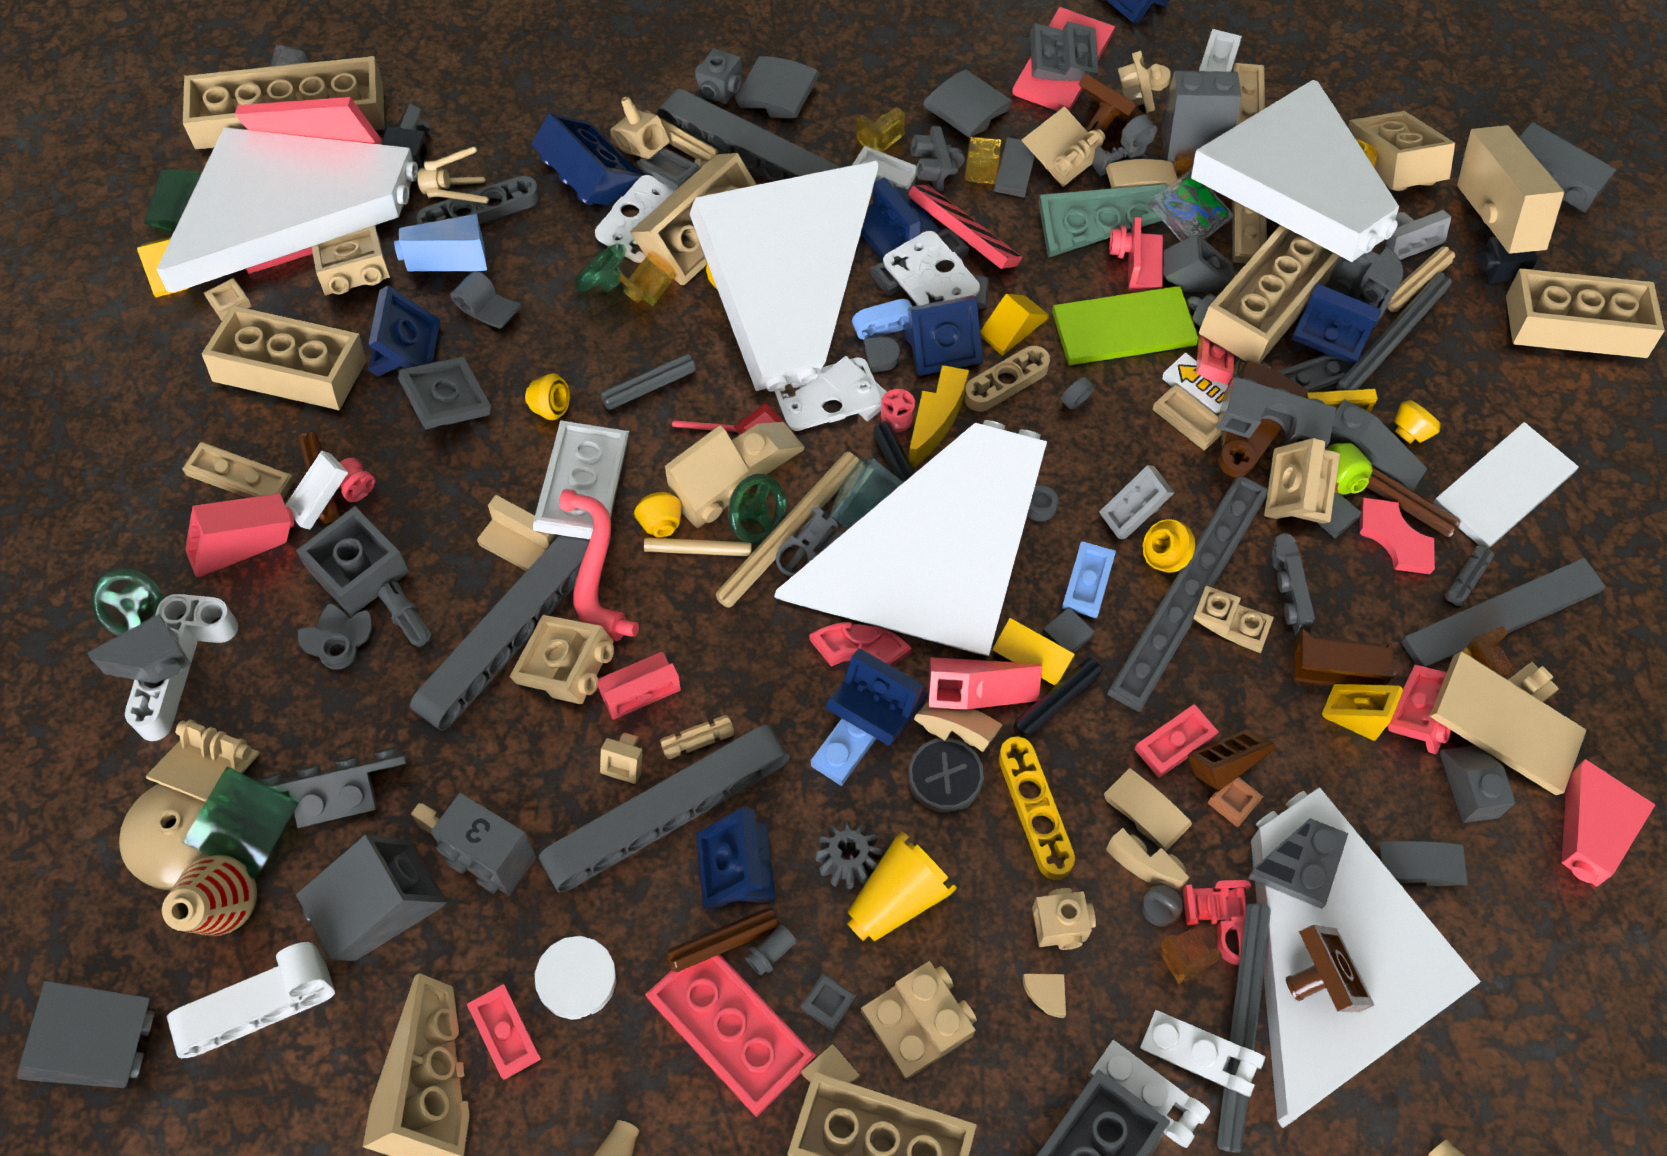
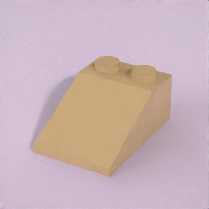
M1406 111L1349 120L1348 127L1354 138L1362 140L1376 149L1378 156L1374 168L1389 189L1403 191L1409 186L1434 185L1437 181L1450 179L1455 142Z

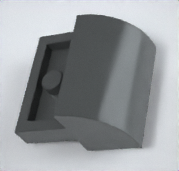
M1388 247L1380 255L1371 250L1353 262L1339 256L1326 287L1381 309L1382 311L1373 327L1376 329L1402 280V263L1398 256Z

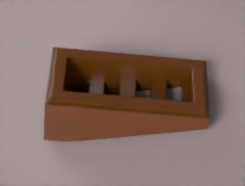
M1247 728L1194 751L1188 755L1193 775L1220 791L1274 751L1275 745ZM1250 742L1254 746L1250 747L1249 745H1247V743Z

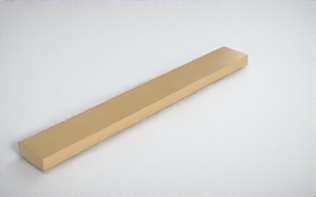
M1233 64L1232 72H1238L1241 90L1236 126L1265 109L1264 65ZM1232 200L1233 262L1247 263L1267 241V217Z

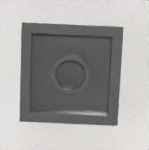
M464 356L399 370L398 380L425 430L490 415L491 405Z

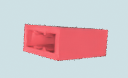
M280 493L193 506L185 550L195 577H203L286 543L289 530L294 526L293 512L289 506H285Z
M1583 760L1572 770L1566 787L1562 864L1571 869L1578 879L1592 883L1596 887L1615 873L1655 807V804L1588 760Z

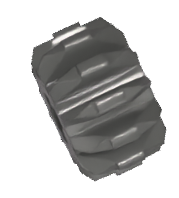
M846 820L843 823V831L841 832L837 827L831 825L828 828L830 837L820 836L818 839V845L821 849L815 852V860L823 863L819 868V873L821 876L832 874L831 884L833 886H837L841 879H845L847 889H853L855 878L865 885L869 879L868 873L872 874L878 865L875 860L882 857V849L874 847L877 843V836L875 834L864 836L866 826L863 823L854 831L851 830L850 822ZM847 850L854 851L855 859L852 855L850 856V860L843 859L842 851L845 855L847 854Z

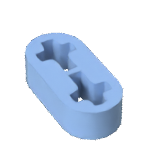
M899 299L859 311L852 318V324L857 336L860 339H869L903 330V325L909 324L908 308L912 307L911 302L906 299Z

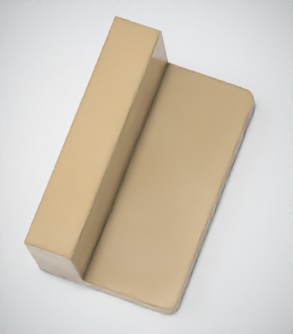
M495 495L488 504L492 521L477 538L479 546L527 571L558 536L557 534L533 531L535 518L533 514Z

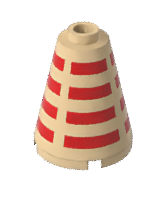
M212 855L201 858L190 864L181 873L162 905L163 918L171 928L179 931L206 936L228 934L242 926L253 913L257 900V888L254 878H250L246 872L247 868L245 865L232 857Z

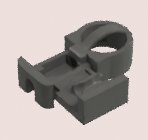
M1140 115L1131 119L1124 127L1121 143L1124 147L1121 146L1118 150L1113 147L1111 153L1107 150L1106 154L1100 146L1097 147L1092 166L1100 177L1107 174L1106 167L1110 163L1133 159H1148L1144 152L1147 145L1153 142L1157 127L1147 115Z
M819 507L811 508L815 514L797 537L791 535L776 553L778 568L782 573L790 577L796 574L790 572L805 552L808 556L805 564L807 565L818 555L814 552L815 549L821 553L843 534L840 530L835 532L831 529L833 526L838 529V522ZM793 545L800 546L794 557L784 568L781 563V556L784 550Z

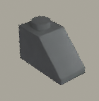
M1198 234L1163 250L1164 276L1170 283L1180 286L1184 292H1222L1234 278L1233 263Z
M159 614L88 652L90 659L104 674L150 683H157L163 679L172 678L181 669L190 665L174 633Z
M1474 745L1443 749L1439 752L1462 823L1498 819L1516 803L1504 767L1481 748Z

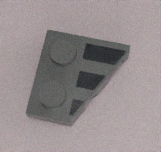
M1310 818L1256 865L1250 872L1248 879L1322 909L1327 903L1348 833Z

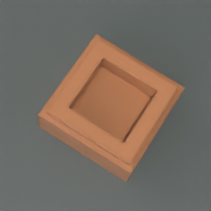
M1237 777L1220 791L1217 790L1209 799L1208 804L1238 828L1264 796Z

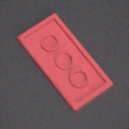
M1059 7L1049 27L1063 30L1068 21L1095 28L1097 58L1099 61L1114 34L1115 26ZM1030 57L1013 86L1012 95L1055 111H1059L1065 106L1070 112L1083 89L1079 86L1081 80L1056 81L1032 77Z
M351 97L238 105L235 111V115L247 130L379 145L382 143L380 136Z
M720 954L679 972L671 970L645 994L652 1005L755 1117L778 1097L801 1074L803 1069L816 1059V1055Z

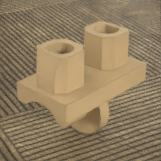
M1138 51L1132 53L1134 63L1117 69L1123 96L1137 106L1144 104L1146 113L1155 110L1151 90L1162 91L1171 81V73L1166 66L1153 64L1150 68L1145 69L1142 52Z

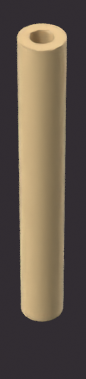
M645 537L644 552L750 556L752 542Z

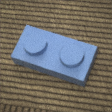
M1081 541L1062 609L1070 607L1076 613L1097 618L1116 553L1115 550Z
M841 719L811 759V767L842 786L876 738L846 720Z

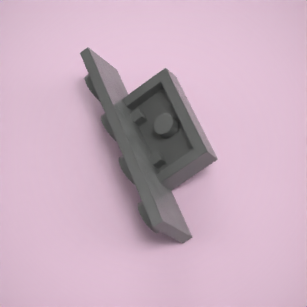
M392 747L374 752L375 758L359 761L358 756L347 757L335 761L336 767L321 770L320 765H312L296 770L297 776L282 779L281 773L264 776L257 779L258 785H255L248 791L249 799L289 790L298 828L377 809V802L369 772L406 764L410 758L409 752L403 751L398 753L397 747Z

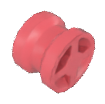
M893 389L885 393L881 401V423L884 421L889 422L894 432H902L910 428L914 421L915 411L913 395L904 389Z
M346 458L339 463L348 471V474L338 489H342L341 493L347 501L357 502L372 491L375 485V478L370 472L363 471L362 464L356 458Z

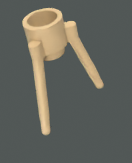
M473 146L436 161H425V168H420L418 171V185L421 192L427 194L428 198L444 197L488 203L489 199L485 196L445 190L449 189L450 185L485 182L484 177L450 178L448 171L441 169L443 165L476 153L477 148Z

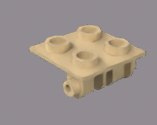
M1064 106L1024 137L1022 142L1064 187L1092 165L1095 149L1103 145L1105 134L1099 129L1087 132Z
M191 719L180 721L175 731L176 735L180 736V741L146 775V779L214 805L260 753L247 745V741L244 739H235L223 731L217 732L213 727L205 730L204 726L197 724L196 721Z

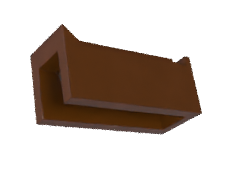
M1302 629L1293 644V681L1334 686V684L1387 685L1397 675L1398 660L1396 657H1393L1392 643H1388L1386 647H1381V644L1317 636L1313 638Z

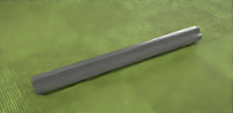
M1437 273L1342 377L1336 386V390H1358L1448 290V287L1452 284V279L1446 277L1444 273Z
M1259 903L1248 904L1246 907L1230 1042L1253 1051L1255 1049L1271 915L1270 907ZM1231 1057L1226 1072L1235 1075L1241 1061ZM1224 1087L1217 1146L1223 1151L1241 1153L1249 1097L1227 1087Z

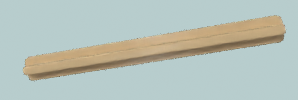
M846 452L837 460L716 592V599L726 608H730L739 600L776 559L778 549L786 543L791 535L796 537L815 514L811 508L819 507L822 509L859 468L860 460L851 452Z

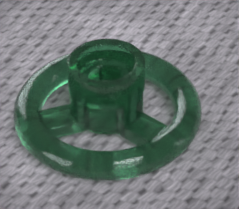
M616 243L597 254L578 274L574 283L575 289L578 292H586L599 285L604 292H609L615 288L624 278V274L618 266L625 257V245Z
M753 474L744 478L733 490L728 504V519L733 532L739 539L751 544H761L786 515L784 491L774 478L766 474ZM758 484L756 494L746 492L750 487ZM769 490L772 491L776 501V511L773 520L767 513L766 499ZM740 521H758L764 528V531L757 534L750 533L743 528Z
M117 569L104 574L96 582L91 594V605L99 623L112 634L119 636L141 624L139 614L146 610L152 601L154 607L152 617H154L164 597L158 585L147 575L132 569ZM118 580L136 582L129 584L119 593L106 589L111 583ZM128 598L134 602V605L130 603ZM103 602L117 606V609L125 615L128 627L121 626L113 621L107 614Z

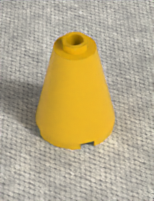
M903 831L895 837L847 911L852 917L847 925L862 941L870 936L875 942L952 895L957 889L950 882L946 885L943 884L948 879V876L917 844L914 846L910 843L907 846L904 843L909 836Z

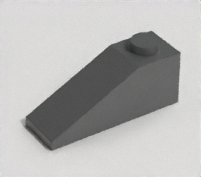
M1346 399L1343 400L1335 412L1330 442L1325 449L1336 443H1352L1367 457L1372 467L1377 468L1414 491L1426 472L1427 467L1375 415Z

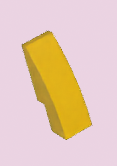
M942 365L936 393L922 391L909 449V461L912 467L915 468L928 457L952 427L962 406L969 370Z

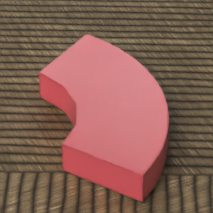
M842 622L825 626L809 635L811 643L831 667L843 661H850L852 655L859 648L892 667L912 654V648L902 638L877 625L873 627L852 624V622Z

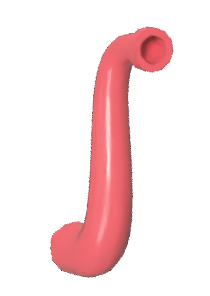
M564 489L559 498L560 508L563 511L569 512L575 508L589 512L593 518L592 535L578 571L573 593V605L577 618L580 622L602 626L613 641L621 640L623 635L636 637L639 631V624L637 622L626 621L623 612L605 609L599 603V583L611 537V519L608 510L600 501L593 497L578 495L573 489Z

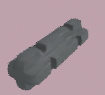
M1479 545L1475 548L1446 592L1445 598L1447 601L1452 602L1455 606L1463 605L1494 558L1492 550L1487 549L1484 545Z

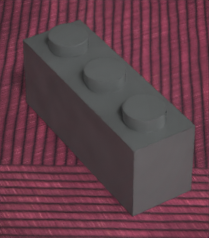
M1534 122L1519 137L1564 190L1562 200L1585 213L1603 192L1617 170Z

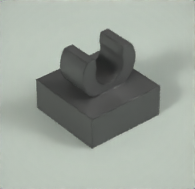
M409 103L397 128L424 131L425 135H427L431 125L424 120H417L421 109Z

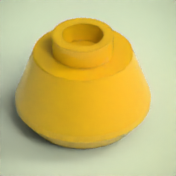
M550 373L530 383L525 393V400L534 413L547 420H557L566 412L569 406V388L567 383L558 374Z
M1408 400L1400 404L1394 420L1398 427L1394 432L1409 444L1414 440L1422 443L1440 432L1441 423L1422 406L1412 400Z
M652 493L639 501L634 510V515L648 534L664 538L673 534L674 530L678 528L682 503L679 498L670 493Z

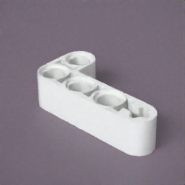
M172 594L160 602L155 616L159 614L170 627L190 665L181 669L174 677L163 679L165 680L163 684L156 688L154 687L157 683L134 680L125 709V718L145 740L158 741L170 732L197 642L223 643L231 640L238 631L237 619L221 599ZM184 614L183 617H181L180 619L176 620L177 617H179L180 615ZM221 617L217 622L212 623L216 618Z
M301 942L288 946L277 953V967L169 1013L167 1020L178 1058H190L203 1054L330 999L335 994V990L323 953L310 942Z

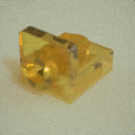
M898 107L880 116L875 123L864 115H860L857 118L856 137L863 146L883 152L904 136L905 112Z
M970 137L965 174L966 181L996 183L1002 140Z

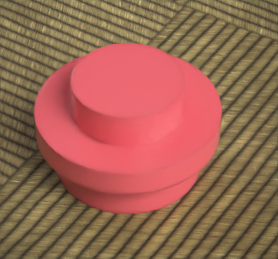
M1120 225L1119 229H1111L1109 254L1117 255V258L1123 259L1125 252L1131 251L1132 233L1126 231V226Z

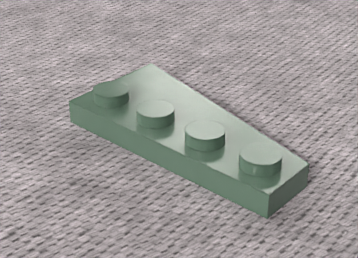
M1166 184L1040 195L1038 203L1048 258L1110 238L1111 229H1119L1120 225L1126 226V231L1129 232L1131 231L1134 217H1141V227L1168 219L1171 213L1163 204L1170 206V204L1165 200H1161L1164 199L1163 194L1167 192Z

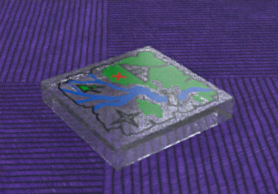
M1193 168L1153 197L1148 203L1180 241L1195 234L1206 240L1235 216L1211 188L1191 178Z

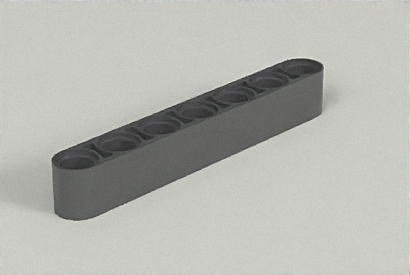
M680 88L675 89L656 110V115L716 148L718 154L738 153L747 169L773 182L842 168Z
M559 535L418 689L411 700L410 709L440 731L449 728L531 637L542 615L550 616L575 588L578 571L590 539Z
M767 724L762 725L554 842L540 853L538 859L556 891H568L776 772L789 761L790 755L771 726Z

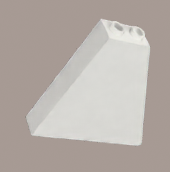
M1311 80L1196 150L1192 179L1351 262L1364 253H1369L1374 246L1384 239H1389L1397 228V221L1395 219L1399 205L1319 82Z
M224 127L157 267L158 274L167 292L174 293L398 218L403 204L406 205L408 203L411 183L417 179V163L413 162L410 148Z
M877 161L705 195L694 199L690 217L756 391L763 389L776 391L786 386L787 383L799 381L801 384L808 383L818 377L824 366L879 167Z
M984 420L983 425L974 423L776 590L775 598L988 657L1047 441L1040 440V434L1029 430L1020 429L1018 434L1005 431V425L995 421Z
M1320 787L1309 795L1305 791L1295 795L1286 803L1288 809L1278 815L1275 811H1272L1257 822L1256 826L1259 830L1251 839L1254 868L1310 818L1348 833L1327 903L1322 909L1255 881L1257 903L1266 905L1271 910L1263 975L1277 1121L1282 1128L1293 1122L1481 982ZM1312 925L1337 928L1375 1005L1361 1012H1337L1327 989L1303 998L1302 1001H1296L1287 986L1286 977L1315 965L1299 931Z

